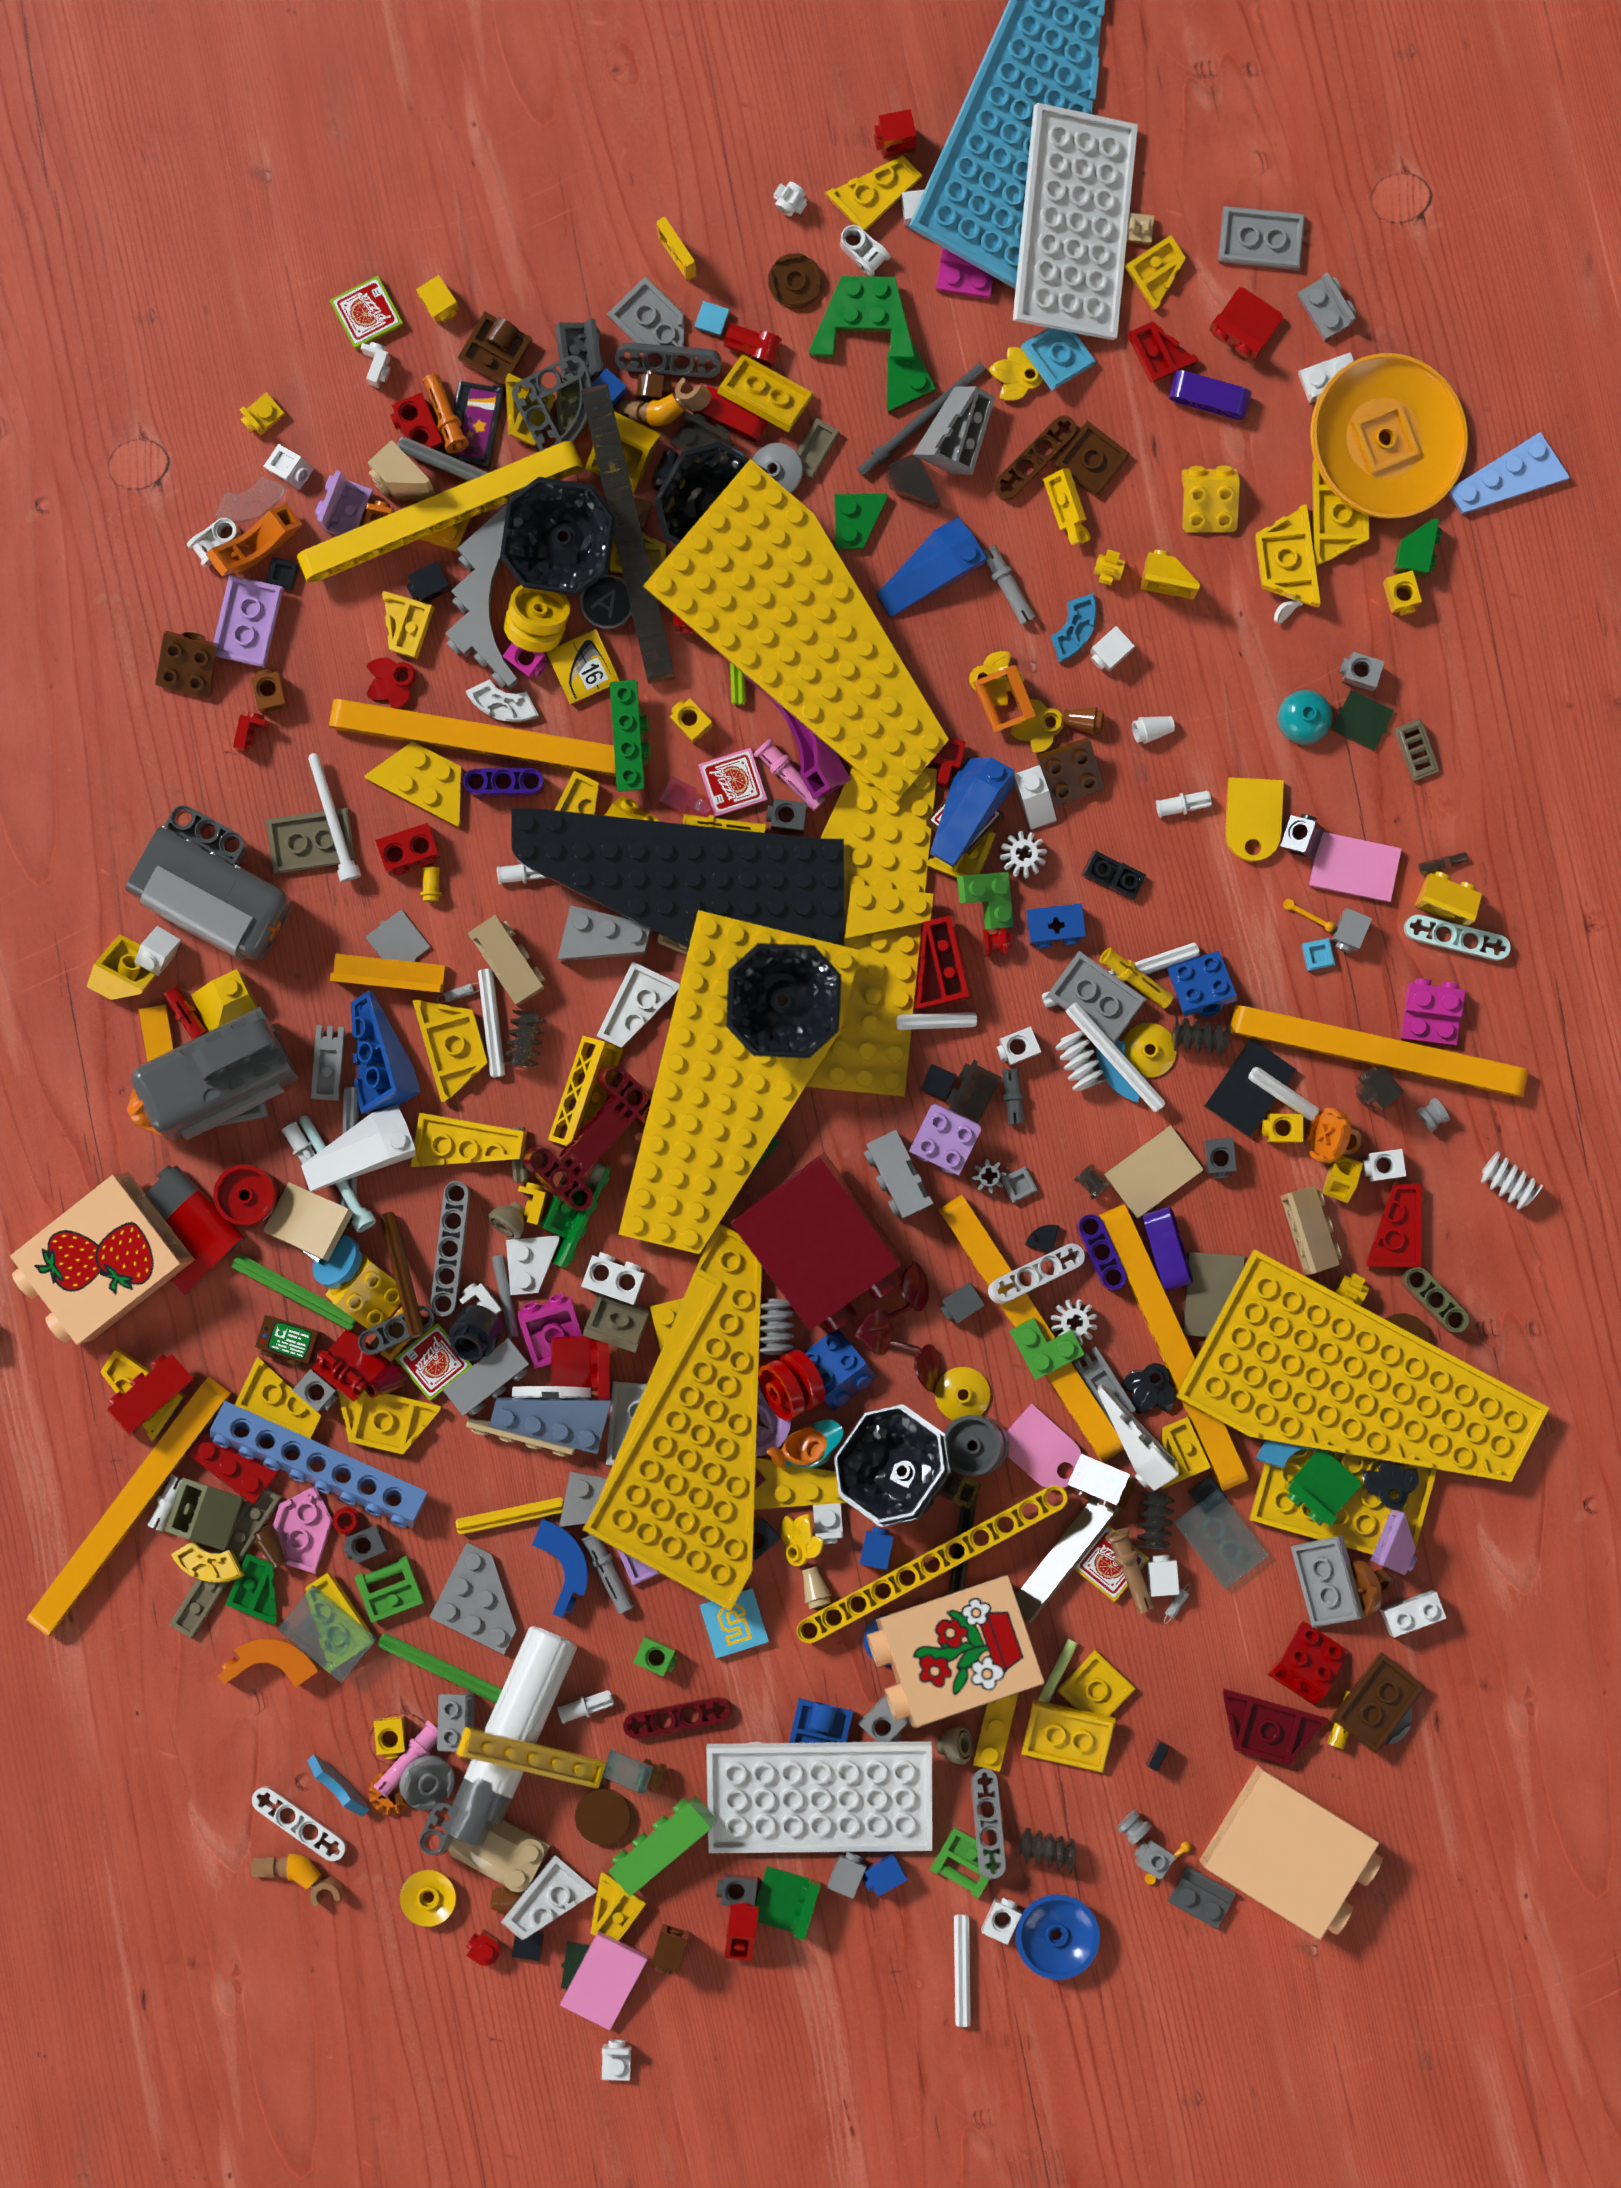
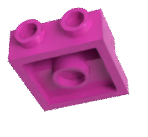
M942 247L936 291L990 299L993 276Z
M1415 979V983L1407 984L1401 1039L1456 1046L1460 1018L1463 1012L1465 990L1458 989L1459 984L1452 982H1442V987L1432 986L1431 980Z
M556 1294L548 1299V1303L538 1305L537 1302H530L523 1305L522 1310L518 1311V1319L534 1369L551 1364L552 1337L583 1336L571 1296L565 1297L564 1294Z

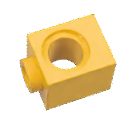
M439 275L416 289L420 300L436 323L441 320L446 322L456 315L455 311L459 309L457 301Z
M1413 570L1387 577L1384 580L1383 586L1391 614L1399 612L1400 616L1416 612L1415 607H1418L1422 600ZM1398 589H1405L1409 593V600H1400L1397 597L1396 591Z
M690 698L686 702L683 700L679 701L671 709L673 713L670 716L671 722L692 744L713 727L712 721ZM687 713H693L697 716V721L694 725L687 726L682 722L683 716Z
M1268 1114L1267 1120L1262 1121V1136H1267V1143L1303 1142V1114ZM1278 1121H1284L1288 1124L1289 1132L1286 1136L1277 1134L1275 1125Z
M1343 1155L1338 1160L1332 1162L1322 1193L1348 1203L1358 1185L1363 1163Z
M404 1716L374 1720L377 1755L384 1754V1759L399 1758L401 1752L407 1750ZM386 1731H393L397 1734L398 1742L396 1745H388L384 1741V1733Z

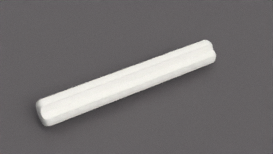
M482 969L478 971L489 1070L490 1076L497 1078L505 1076V1066L494 974L492 969Z
M957 1914L954 1916L955 2023L958 2027H968L971 2024L969 1916Z

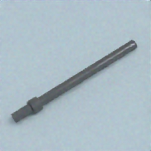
M979 362L886 444L883 446L879 445L871 452L872 456L861 464L857 471L864 477L878 464H884L895 449L940 411L954 387H968L986 371L983 364Z

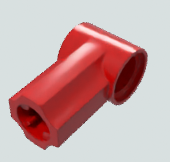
M731 323L723 346L748 355L760 364L773 366L782 339L767 331L756 332Z

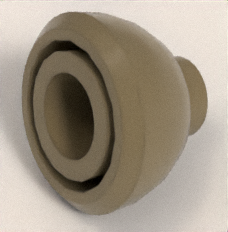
M512 1202L510 1205L499 1206L489 1213L490 1223L503 1235L512 1239H518L523 1233V1214L525 1209L518 1203Z
M963 1725L950 1728L942 1738L937 1740L936 1748L938 1753L944 1755L952 1763L967 1764L973 1752V1741L968 1729Z

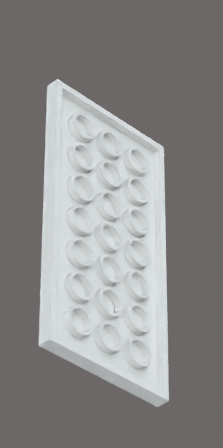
M1041 103L1034 105L1013 321L1108 340L1117 338L1138 124Z
M931 1741L707 1744L708 1810L717 1819V1822L708 1831L709 1853L932 1851Z

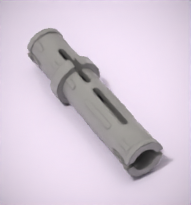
M997 545L989 548L994 559H992L987 549L983 551L987 558L986 563L993 573L991 577L993 581L997 580L1019 620V624H1026L1027 620L1023 615V611L1030 621L1036 615L1032 612L1013 578L1010 565H1006L997 549Z
M592 1535L584 1537L582 1542H584L592 1559L591 1565L593 1568L596 1567L617 1613L621 1614L633 1608L634 1605L611 1561L613 1558L611 1553H607L602 1541Z

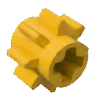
M1108 549L1106 556L1098 555L1093 574L1100 575V583L1111 585L1113 579L1120 581L1125 561L1119 559L1120 552Z
M1352 1273L1351 1277L1343 1275L1336 1287L1335 1293L1360 1306L1368 1293L1369 1287L1363 1285L1366 1280L1365 1278Z

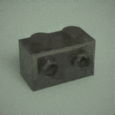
M1373 1066L1357 1078L1360 1083L1355 1086L1358 1091L1355 1094L1365 1107L1369 1105L1374 1112L1383 1110L1404 1093L1384 1066L1378 1069Z

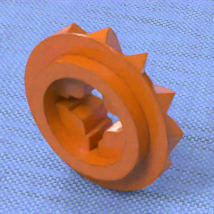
M385 1770L376 1775L368 1790L370 1803H372L377 1811L386 1815L399 1814L409 1806L401 1795L400 1790L395 1794L396 1804H394L390 1797L380 1798L382 1794L373 1787L388 1771Z

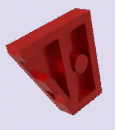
M1150 322L1127 334L1150 383L1172 375L1178 370L1190 367L1199 361L1195 354L1190 355L1179 346L1180 342L1172 336L1165 334L1164 330L1155 322Z

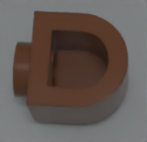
M646 370L644 374L638 376L636 399L643 402H651L652 400H660L670 395L671 380L665 379V376L661 375L660 372Z

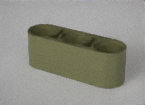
M1420 1267L1409 1268L1403 1273L1401 1279L1403 1287L1444 1330L1457 1333L1467 1328L1469 1316L1466 1311L1425 1269ZM1414 1272H1418L1422 1276V1284L1418 1288L1413 1287L1409 1281L1410 1275ZM1433 1292L1440 1294L1442 1299L1440 1306L1437 1308L1432 1307L1429 1303V1296ZM1453 1312H1456L1461 1317V1323L1456 1328L1451 1327L1448 1323V1317Z

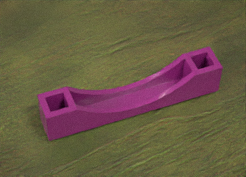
M745 675L749 682L757 686L771 699L787 721L799 751L800 776L813 800L835 792L849 782L851 779L837 753Z

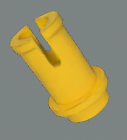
M424 867L422 868L423 892H420V896L423 897L424 902H439V897L442 896V892H439L440 868Z

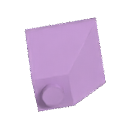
M1391 1510L1370 1561L1406 1575L1407 1570L1412 1571L1416 1563L1417 1556L1414 1555L1416 1548L1405 1513Z

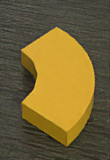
M192 1541L171 1554L174 1561L183 1571L203 1581L223 1583L244 1576L233 1551L230 1550L220 1554L210 1553L204 1550L198 1542Z

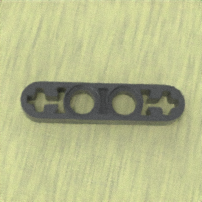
M627 342L617 348L615 362L619 368L626 371L645 372L646 370H653L661 374L712 378L720 373L722 357L718 352L711 349ZM625 352L630 353L631 361L626 360ZM640 353H644L642 363L639 362ZM656 353L662 357L663 361L660 364H652L647 357L650 354ZM685 356L689 359L690 363L685 367H681L675 363V358ZM695 358H698L697 367H694ZM707 359L712 360V368L707 367Z

